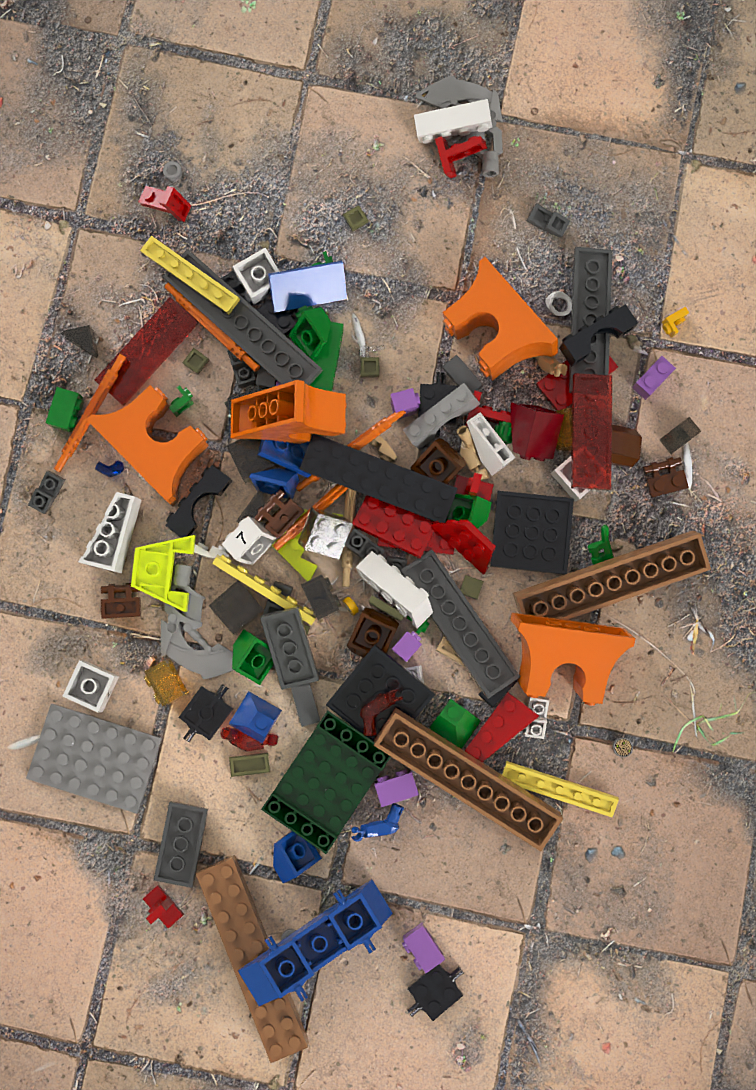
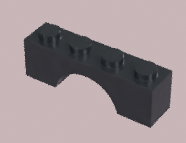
M626 304L620 308L619 306L614 307L608 312L607 316H599L593 321L594 324L589 327L586 324L574 336L569 334L562 339L563 343L559 349L571 367L587 358L592 352L591 338L594 335L607 333L618 339L636 327L638 322Z
M213 465L210 468L207 467L202 472V479L192 485L189 490L191 493L188 497L182 498L178 504V510L175 513L172 512L166 519L167 524L165 526L181 538L191 536L198 527L193 514L197 502L207 495L222 496L232 483L231 478Z

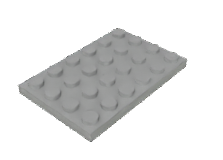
M51 704L26 779L138 814L163 738Z

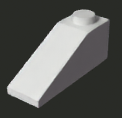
M481 412L467 421L480 461L492 476L516 458Z

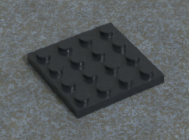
M497 491L492 540L496 547L492 554L490 567L567 574L574 498Z
M374 645L329 699L326 706L357 731L375 741L395 708L416 719L436 693L377 645Z

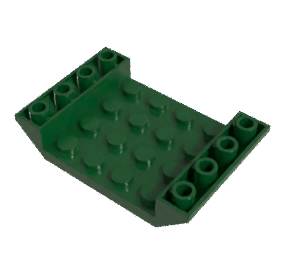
M327 710L261 810L327 854L391 756L375 747L374 741Z

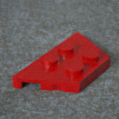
M447 520L446 523L433 521L431 526L484 575L489 568L488 565L496 546L469 520Z

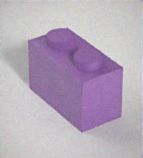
M661 356L632 388L646 400L676 368Z
M413 388L390 394L393 413L406 411V414L400 418L416 415L418 408H420L418 393H414Z
M407 631L391 650L407 662L422 645L419 642L421 638L412 631L410 634Z
M407 769L396 772V776L391 778L388 775L377 778L378 782L374 783L381 807L419 795L412 771L407 772Z
M420 923L403 935L404 942L402 945L408 954L412 952L415 957L413 961L419 970L423 969L427 973L445 960L443 952L423 923Z

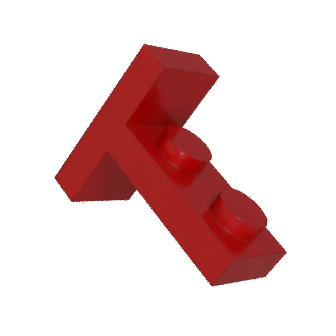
M442 136L435 139L444 174L450 179L457 176L453 162L487 149L486 141L481 136L470 137L468 141L453 144L451 148H449L448 142Z
M145 186L138 201L142 206L171 213L178 221L185 222L192 206L174 187L167 186L166 191Z
M474 390L473 394L480 402L482 392ZM477 406L468 413L465 426L469 429L467 421L480 412L489 422L499 424V421L511 423V413L504 410L500 412L493 411V408L489 406H482V408Z
M474 473L473 477L469 478L457 475L454 487L458 488L456 494L479 496L490 501L494 484L481 481L482 474Z
M159 884L143 898L150 907L148 910L150 914L146 918L150 924L159 918L169 929L184 915Z

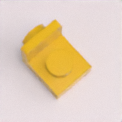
M686 307L671 314L662 321L664 332L667 335L669 334L671 338L679 332L676 326L686 321L685 317L689 314Z

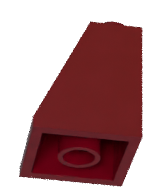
M511 402L513 452L520 454V458L525 460H531V457L538 461L553 459L564 414L538 405Z

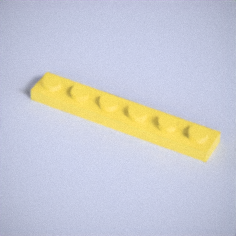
M153 236L148 239L140 250L148 258L227 314H230L240 301L238 296Z
M217 554L212 564L284 609L299 606L302 620L310 625L313 624L316 615L313 614L314 611L307 606L301 607L297 604L298 601L289 595L285 597L277 587L273 585L269 587L261 577L257 575L253 577L248 574L249 570L241 565L237 567L231 563L232 560L226 555L222 554L220 556Z
M506 761L502 772L504 777L523 789L609 817H613L619 801L616 796Z

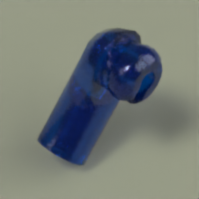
M99 461L95 470L108 477H113L123 472L124 465L121 461H115L114 464L107 466Z

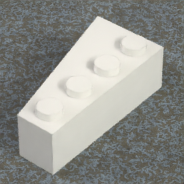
M116 492L105 512L104 519L96 528L92 541H89L86 547L87 550L78 562L122 574L142 500L135 496Z
M371 551L356 566L359 576L377 592L381 590L385 600L390 604L394 602L399 613L404 617L408 615L412 619V625L417 629L433 613L428 599L429 594L423 588L418 589L414 586L415 583L408 576L403 577L396 566L387 564V560L381 554L376 555Z

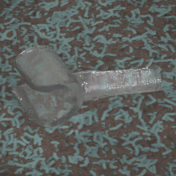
M362 346L359 350V358L369 357V352L385 350V346Z

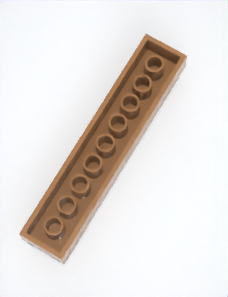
M692 530L512 594L519 614L568 620L709 571L711 567L701 533Z
M397 708L394 709L374 741L375 747L539 851L543 850L563 820L560 811Z
M233 855L199 870L196 873L197 879L270 1063L308 1048L309 1039L291 994L288 993L281 999L277 998L258 1006L238 972L243 966L267 951L269 947L264 941L268 939V936L236 856Z

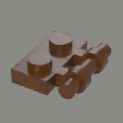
M673 457L667 458L666 461L659 463L652 462L650 465L643 467L645 474L652 473L653 478L646 480L651 498L689 488L684 470L676 471L675 468L678 465H682L680 457L675 459ZM668 468L669 474L660 476L659 470Z
M281 489L276 494L273 493L269 497L270 500L264 507L261 506L258 509V513L254 516L258 522L265 517L268 521L264 524V528L277 539L305 512L290 497L283 502L281 499L285 493ZM275 505L279 506L280 508L273 515L269 513Z
M131 583L101 586V594H108V599H101V619L141 617V597H133V592H140V590L131 587ZM116 593H125L126 598H116Z

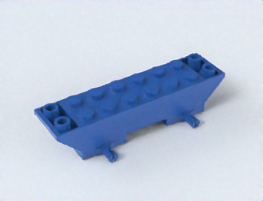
M372 879L346 897H344L340 889L334 892L333 895L338 901L336 904L276 944L272 936L268 937L269 940H264L269 949L238 970L258 1006L277 998L281 999L286 994L294 991L300 1001H303L304 998H308L302 987L306 980L314 976L316 971L336 957L360 944H364L369 954L376 950L370 938L382 928V925L393 913Z

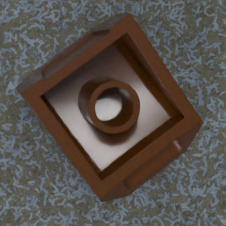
M598 423L596 425V443L593 457L600 464L633 467L640 460L642 436L635 429Z
M439 438L429 446L410 469L416 473L448 484L467 464L464 458L447 441Z
M364 608L347 647L352 653L363 658L374 645H377L386 653L399 623L394 618H390L373 608Z

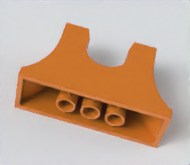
M486 257L479 261L478 274L469 290L458 301L442 312L446 332L451 337L454 335L457 340L468 336L475 328L481 326L492 327L498 332L495 339L487 343L478 354L481 373L486 378L489 376L492 381L522 360L536 356L553 357L558 353L557 337Z
M295 380L232 399L230 438L261 439L302 444L310 442L312 434L325 436L345 434L346 394L314 388L302 380Z
M151 385L130 404L118 411L104 415L91 414L86 420L170 505L174 506L178 502V488L185 471L209 446L206 443L208 438L198 427L194 430L190 425L181 430L171 441L163 443L155 441L152 436L153 426L165 415L170 406L166 402L168 398L158 387L154 389Z
M511 613L510 618L517 628L522 642V661L518 683L525 694L531 698L545 697L551 686V676L554 670L562 664L573 663L575 664V673L573 675L574 691L587 705L603 704L607 681L613 666L624 652L634 647L636 639L625 628L519 613Z

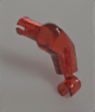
M399 689L391 690L389 693L369 702L361 709L360 716L363 718L364 736L376 735L375 717L395 704L396 701L402 700L403 696L398 698L395 696V692L399 691Z
M226 727L221 730V737L223 739L229 740L232 745L247 752L264 749V745L275 746L278 742V736L274 734H268L267 740H264L262 744L236 728Z

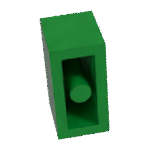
M57 387L45 423L50 427L72 433L73 428L78 423V411H81L83 408V397L77 392Z

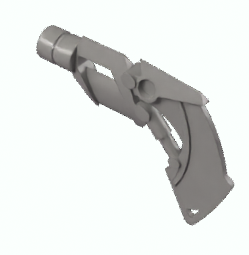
M454 76L444 78L416 94L417 100L440 109L461 105L460 102L464 101L471 103L488 99L493 128H489L485 132H470L469 135H466V141L473 136H481L485 140V134L493 137V151L484 149L474 154L482 159V174L484 177L499 175L498 156L503 153L502 131L496 127V122L503 123L498 93L494 89L492 92L475 83L458 80Z
M175 564L171 591L183 588L184 592L189 593L188 610L181 613L177 608L165 603L164 611L169 616L168 623L161 619V654L164 657L166 655L184 668L200 674L203 679L213 678L233 671V652L219 643L211 647L196 630L202 626L201 614L205 597L197 593L190 586L192 566ZM180 622L185 623L183 626L184 631L197 641L204 650H194L187 643L183 636Z

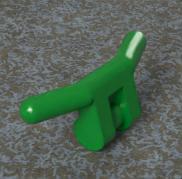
M602 525L601 540L587 546L589 553L592 554L591 561L593 565L614 558L609 541V527L607 525Z

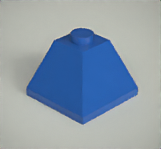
M276 468L250 474V479L257 492L272 495L281 489L285 493L282 498L288 499L290 497L292 500L300 481L297 472L287 468L285 470Z
M248 691L229 725L263 744L282 710Z
M293 831L274 843L273 867L282 883L298 877L322 859L315 846Z

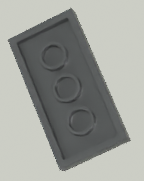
M299 606L261 615V623L281 689L319 681L318 671Z
M169 802L153 881L193 887L209 808Z

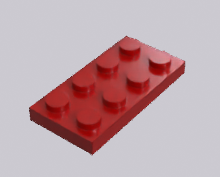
M609 356L610 375L618 369V366ZM567 360L562 363L567 366L566 375L560 373L559 377L548 374L536 383L537 388L558 413L564 411L584 395L569 393L570 364Z
M367 495L352 522L353 527L421 559L435 532V529L431 526L433 521Z

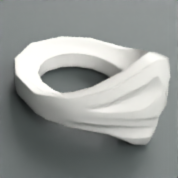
M554 291L545 300L547 308L555 316H566L572 310V300L564 292ZM554 298H561L567 302L568 307L565 312L555 310L554 306H552Z

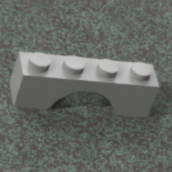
M463 383L405 427L403 431L412 444L420 450L435 439L436 432L442 425L457 416L468 414L480 405V402L468 386Z

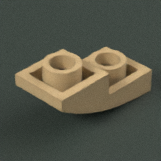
M380 435L369 443L374 447L380 446L378 454L381 455L380 459L393 463L396 462L397 456Z

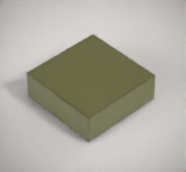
M359 205L343 214L352 232L369 223Z
M193 348L182 363L199 375L209 362V358Z
M360 357L361 377H379V357Z
M465 575L460 590L463 595L477 600L484 581Z

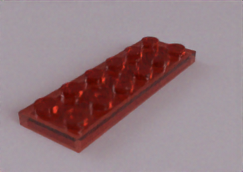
M169 297L94 381L100 385L106 372L112 368L118 355H124L126 359L109 391V394L124 406L199 322Z
M574 373L572 388L571 488L611 490L612 375Z

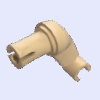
M554 356L535 357L540 368L555 377H559L560 373L566 375L567 366L559 363Z
M467 426L459 427L457 434L462 440L460 456L464 458L471 472L475 471V473L482 474L481 481L488 479L489 475L486 468L479 469L482 464Z

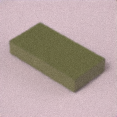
M373 595L369 599L371 605L402 622L404 616L398 610Z
M268 752L229 757L231 777L270 772Z

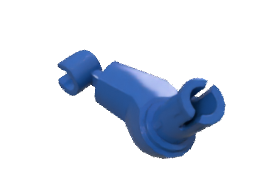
M393 803L386 819L363 824L360 826V829L353 827L351 831L353 833L358 832V834L351 838L359 842L363 837L371 838L396 833L399 829L398 821L404 807Z

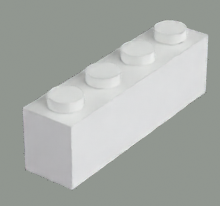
M488 99L414 115L418 140L424 144L432 143L441 136L447 140L455 135L466 136L470 132H485L489 128H493Z

